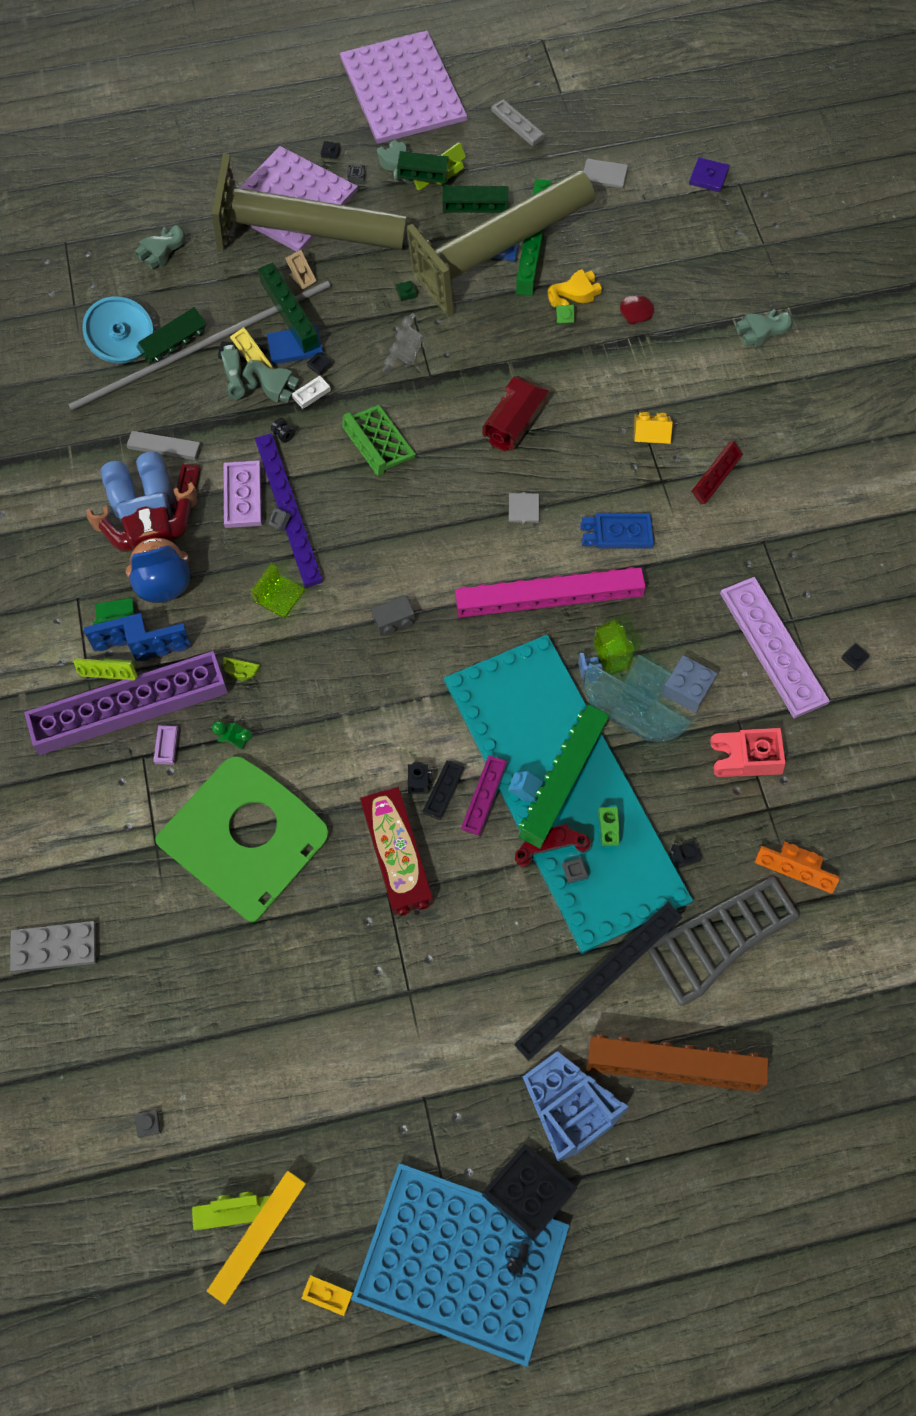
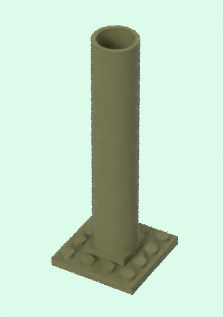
M223 153L212 210L216 247L220 251H224V245L228 244L227 230L232 228L233 222L402 250L407 217L406 215L237 188L234 180L233 162L230 160V154Z
M579 170L435 249L432 248L428 240L424 239L420 229H416L413 224L407 226L413 274L449 318L454 315L453 292L451 289L452 279L594 202L595 191L590 179L583 171Z

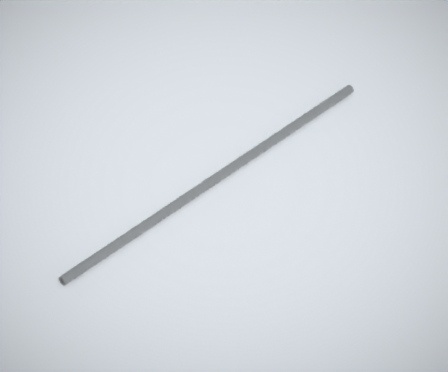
M326 281L294 297L297 302H300L329 288L330 283ZM273 306L68 405L71 411L215 343L243 327L246 328L277 313L278 310Z

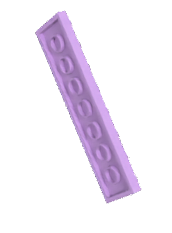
M752 577L721 590L720 595L792 717L795 719L828 705V697L756 578Z

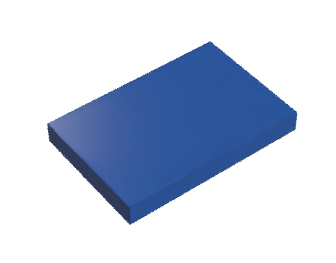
M315 325L313 327L318 334L319 347L307 353H303L290 330L267 333L272 364L312 358L318 352L323 355L318 326Z

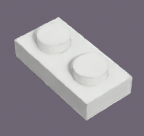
M318 376L293 392L292 398L304 409L330 392L331 388L321 376Z

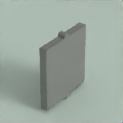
M525 492L509 493V522H522V524L526 522L539 523V494Z

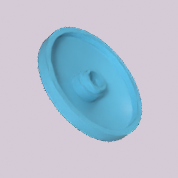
M107 297L95 302L87 310L83 319V336L88 348L100 359L111 363L124 364L142 357V354L137 349V344L153 333L152 321L146 310L137 302L124 297Z

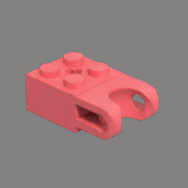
M781 728L714 734L710 739L714 750L724 751L729 755V758L718 760L715 763L713 769L717 777L779 775L784 772L785 757Z

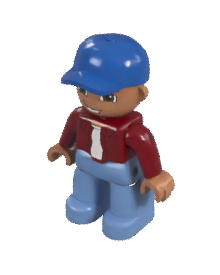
M146 452L141 454L136 460L145 496L136 497L134 483L125 463L111 461L103 465L100 470L108 501L115 517L119 518L124 531L118 530L111 523V516L107 506L103 507L104 513L102 515H94L92 510L87 509V518L93 529L102 532L115 549L121 552L132 551L130 565L126 569V574L130 579L133 591L138 597L153 603H165L183 594L190 584L189 557L187 553L180 551L176 546L175 539L183 536L188 528L191 508L198 502L197 490L192 482L188 484L189 490L182 494L179 493L178 488L174 489L178 505L175 515L172 517L171 504L174 502V493L166 464L161 454Z

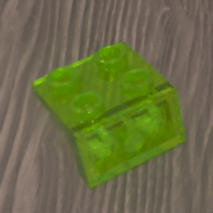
M271 563L250 592L254 603L282 618H286L304 593V588L280 576L278 566Z

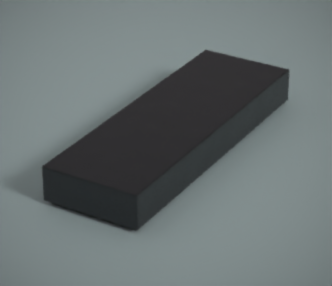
M446 760L423 809V814L440 821L442 820L465 771V767Z

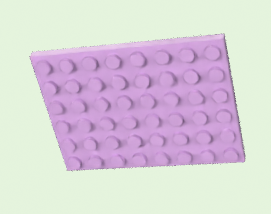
M428 31L340 53L341 61L377 144L467 121L465 110Z

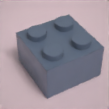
M682 656L666 682L662 695L697 713L713 686L717 673Z

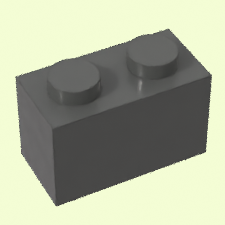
M406 595L371 608L372 619L380 636L384 634L389 635L397 629L407 628L415 623V614Z

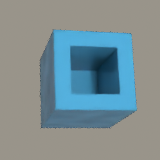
M529 771L516 772L511 779L508 791L524 802L537 801L538 798L535 795L539 787L544 786V782Z

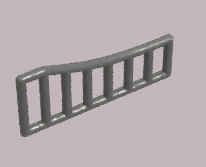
M772 876L668 931L647 952L678 1004L684 1006L701 997L730 964L744 952L777 930L796 921L800 915L777 879ZM772 886L789 915L781 919L777 917L761 892ZM755 896L772 923L763 930L744 902V900ZM735 905L738 906L755 933L746 941L726 911ZM718 914L738 944V947L731 953L728 952L709 919ZM699 924H702L723 958V961L716 968L712 965L691 930ZM683 933L709 974L702 984L699 983L673 939ZM664 943L669 947L694 989L684 996L655 949Z

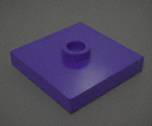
M698 157L689 184L720 192L729 170V165Z

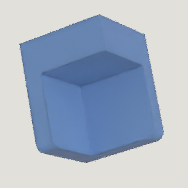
M580 653L578 664L582 680L601 677L602 664H599L598 657L585 659L584 653Z

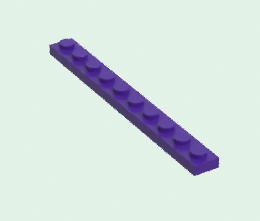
M270 433L256 437V445L277 507L291 514L285 530L304 587L307 588L323 583L273 435Z

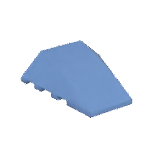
M558 1051L523 1076L557 1161L580 1153L609 1131L629 1108L625 1103L615 1098L607 1089L605 1090L598 1085L594 1079L580 1071V1068Z

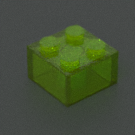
M617 619L596 627L593 647L608 675L612 676L629 669L635 649L632 642L627 640L624 627L619 625Z

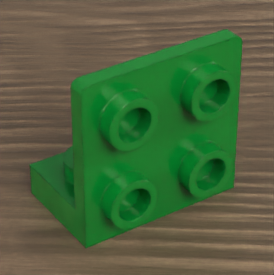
M132 598L95 604L96 621L92 622L95 625L135 615Z

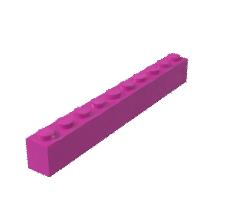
M630 567L626 570L613 569L608 572H591L582 575L573 574L565 577L536 578L530 581L518 580L512 583L500 582L495 585L482 584L477 587L465 586L455 589L458 618L642 597L644 596L645 583L642 568Z

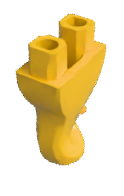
M583 269L575 272L567 282L551 285L547 293L551 305L556 307L557 305H570L566 299L560 298L559 295L577 303H589L594 301V296L601 294L602 287L599 283L591 285L592 282H595L594 273L592 271L584 273Z

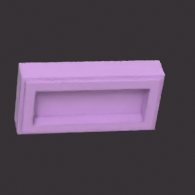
M158 726L154 754L155 764H175L178 726Z

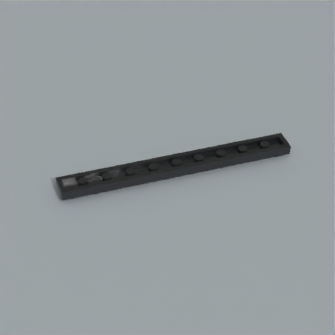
M667 902L514 1044L516 1049L529 1062L683 917Z

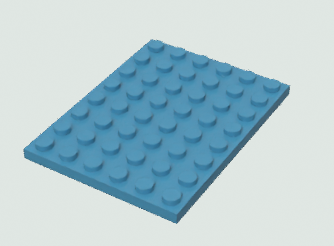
M399 1163L351 1300L528 1367L569 1225L553 1219L539 1237L533 1241L482 1196V1193ZM520 1243L529 1244L527 1262L523 1267L522 1277L512 1276L506 1268L508 1263L507 1257L518 1258Z

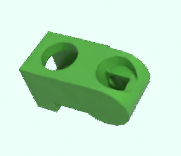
M599 808L597 816L601 846H619L618 808Z

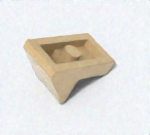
M301 250L285 258L292 271L289 275L301 289L316 282Z

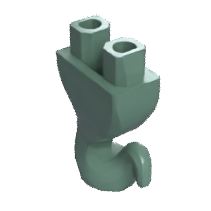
M396 140L390 142L388 149L384 147L377 149L380 165L384 169L394 172V180L398 179L397 164L400 151L408 152L403 141L399 143ZM403 179L408 184L414 183V180Z
M177 225L173 226L168 234L166 227H163L161 236H151L139 241L140 247L135 250L136 257L140 260L148 257L145 259V262L151 269L156 266L162 268L167 263L171 251L184 243L186 239L185 234Z
M775 309L769 313L768 318L760 314H747L744 320L737 322L736 330L738 333H747L742 337L745 346L753 345L756 348L764 344L770 336L780 335L789 331L792 325L790 315L784 312L774 317Z
M234 345L224 346V351L221 352L226 378L229 382L227 392L229 397L238 400L245 393L241 381L243 370L238 349H235Z
M250 360L242 375L243 380L248 383L244 385V388L255 389L257 381L253 374H258L263 391L271 400L277 403L279 400L288 403L292 392L285 389L286 386L295 390L299 382L298 378L291 375L292 371L284 368L270 369L257 360Z

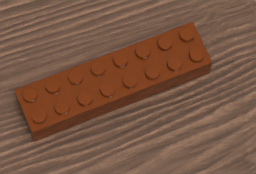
M596 1034L595 1037H591L588 1043L586 1071L751 1092H760L767 1086L768 1058H763L758 1053H749L746 1056L740 1055L739 1051L734 1050L721 1053L715 1048L697 1050L692 1045H683L680 1048L673 1047L674 1044L668 1042H661L660 1045H655L649 1040L631 1042L626 1037H617L614 1040L608 1039V1036Z

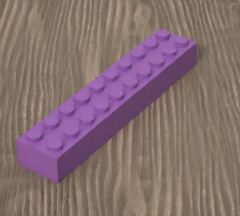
M214 651L137 675L138 678L136 680H122L24 712L33 747L39 755L228 694Z

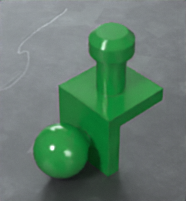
M215 721L212 724V731L214 734L219 735L217 741L220 743L229 742L241 750L245 742L252 738V732L249 729H244L237 723L225 724L223 721Z

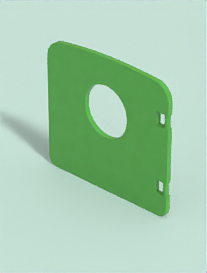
M231 757L219 766L157 834L155 841L163 851L247 921L257 922L270 905L310 862V859L317 851L323 847L328 839L329 832L326 824L283 785L244 758ZM251 803H260L268 806L275 813L277 819L276 831L273 837L262 846L255 848L241 846L231 836V819L241 807ZM310 845L313 849L305 857L302 852ZM266 893L270 894L271 898L264 905L259 902Z

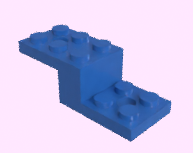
M141 613L84 627L85 635L94 651H104L110 647L123 646L127 643L135 661H146L151 657L165 656L168 653L184 651L192 647L183 623L149 632Z

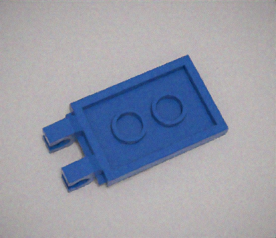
M596 513L595 517H582L580 529L584 531L593 529L594 532L583 533L582 546L591 547L595 545V547L605 549L653 548L650 513Z

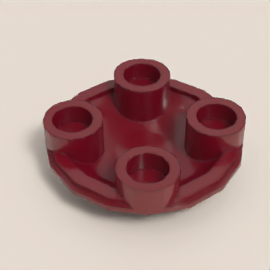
M633 295L621 302L620 311L623 317L627 319V322L634 325L638 322L650 320L653 316L654 307L648 298Z

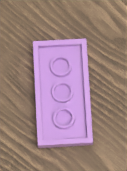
M260 460L224 463L225 528L262 526Z

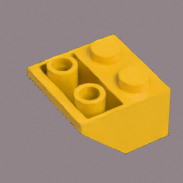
M639 412V415L635 414V442L671 444L673 422L670 416H667L666 413H657V416L649 415V412Z

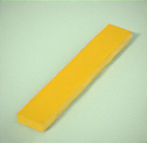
M290 1171L285 1173L207 1289L209 1294L224 1305L227 1304L305 1187L306 1183Z

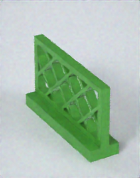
M380 405L354 415L350 413L343 415V429L377 476L383 475L386 469L415 458V453ZM378 412L381 418L378 419L370 416ZM356 420H366L365 425L359 424ZM368 422L377 423V428L367 426ZM381 425L388 426L390 430L385 431L379 428ZM365 431L374 432V437L367 436ZM377 434L387 436L386 441L376 438ZM389 438H396L399 443L389 442ZM374 443L384 445L383 450L375 448ZM387 446L396 448L395 453L388 452L385 450ZM400 449L406 451L408 454L403 456L398 454V451ZM383 456L392 457L393 460L386 463Z

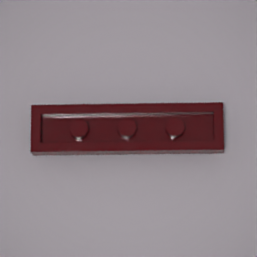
M730 441L692 489L691 492L700 504L708 502L743 456L735 441Z

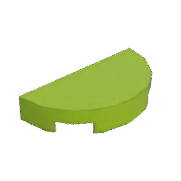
M223 657L225 672L230 678L244 681L251 679L261 668L259 664Z

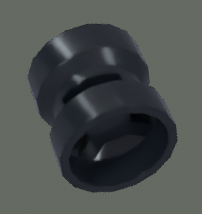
M278 418L271 425V431L278 435V438L283 443L289 442L295 435V429L289 426L284 418Z

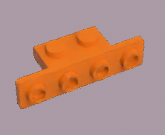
M785 841L780 853L761 846L755 859L756 864L831 894L834 892L840 879L839 876L821 870L822 856Z

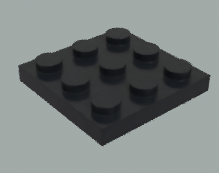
M524 1144L482 1192V1196L535 1241L573 1196L577 1187L528 1145Z

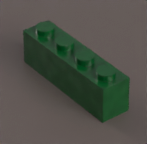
M443 186V213H502L508 209V186Z
M193 307L139 341L137 349L148 364L156 363L162 360V356L166 353L170 355L175 352L177 346L181 344L184 346L189 343L191 337L195 335L198 337L203 334L206 322L196 308Z

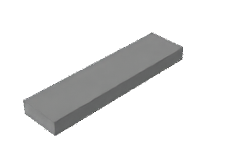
M504 99L491 107V111L531 146L545 139L543 132Z
M136 431L131 432L127 443L128 449L157 452L161 455L190 460L197 459L201 447L200 442Z

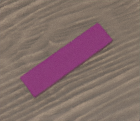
M488 755L463 821L462 831L481 837L508 765L506 760Z

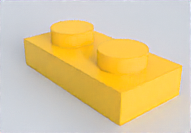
M310 1275L301 1299L345 1316L353 1293Z

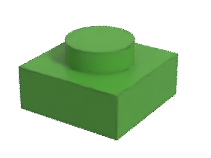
M574 305L556 306L557 324L574 323Z

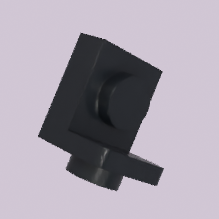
M695 841L681 845L675 843L669 852L671 861L676 863L677 868L698 863L702 860Z

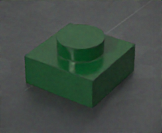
M412 280L396 284V291L401 302L417 297Z

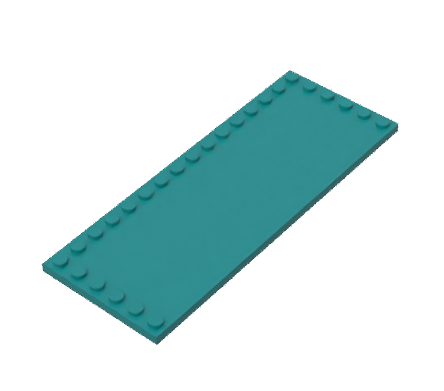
M548 635L444 677V683L484 762L486 763L488 755L508 762L498 790L517 827H519L523 817L527 819L530 815L527 813V810L532 801L524 802L508 791L514 773L529 771L543 781L545 786L547 782L544 781L547 772L549 770L553 771L555 768L552 765L557 754L562 755L563 751L560 750L565 739L570 740L571 736L568 734L573 724L578 725L579 721L576 719L581 709L585 711L587 708ZM600 733L551 827L567 824L569 829L586 835L591 841L590 850L586 853H581L572 845L532 855L581 954L640 928L667 902L676 911L693 902L602 733ZM599 808H618L619 846H601L597 816ZM581 840L579 844H583L585 840ZM582 858L588 879L568 884L562 863Z

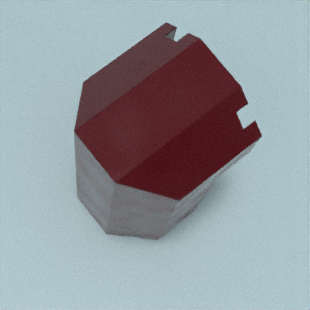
M514 376L510 380L504 391L507 392L506 397L502 396L501 401L482 426V435L485 438L488 436L490 438L489 443L502 451H507L509 448L513 450L549 398V390L520 376Z

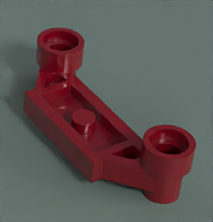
M567 824L553 827L550 829L541 848L525 841L521 848L516 851L515 861L520 867H528L532 862V855L572 845L576 847L577 851L586 853L591 848V841L586 835L569 829ZM581 840H585L583 844H579Z

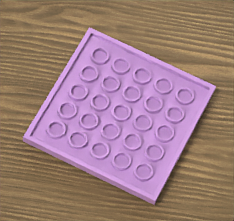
M281 146L240 187L345 205L358 191L357 185ZM248 225L294 251H303L316 237L314 235Z

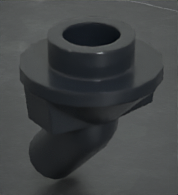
M520 1243L518 1258L507 1257L508 1263L506 1268L512 1276L522 1277L523 1267L528 1258L529 1244Z

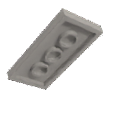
M94 921L11 930L10 972L12 973L96 964V923Z

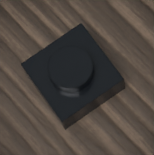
M324 141L321 157L337 160L340 143Z
M319 352L307 362V367L319 376L332 366L331 360Z
M854 644L841 659L856 671L869 659L870 655L857 644Z

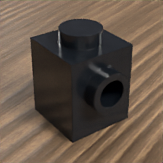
M422 762L408 764V793L428 794V783H432V771H428V764Z

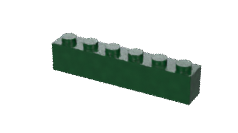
M272 262L258 268L262 286L303 353L318 348L319 340L316 330L275 264Z

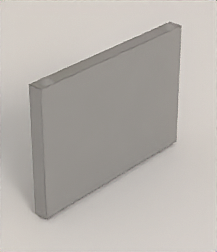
M586 159L584 173L592 184L623 188L628 165Z

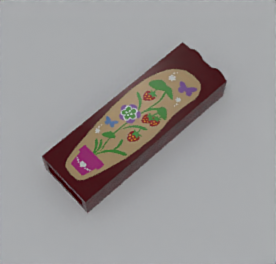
M399 787L360 797L393 915L404 916L414 909L424 910L429 908L433 904V897Z

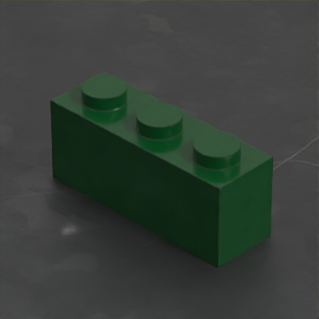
M400 151L397 164V178L446 183L449 156Z

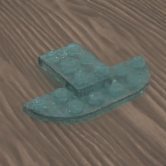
M640 655L637 656L623 682L591 663L587 666L584 675V689L591 705L609 714L608 719L633 734L648 741L665 742L680 736L691 724L689 720L657 702L671 673Z

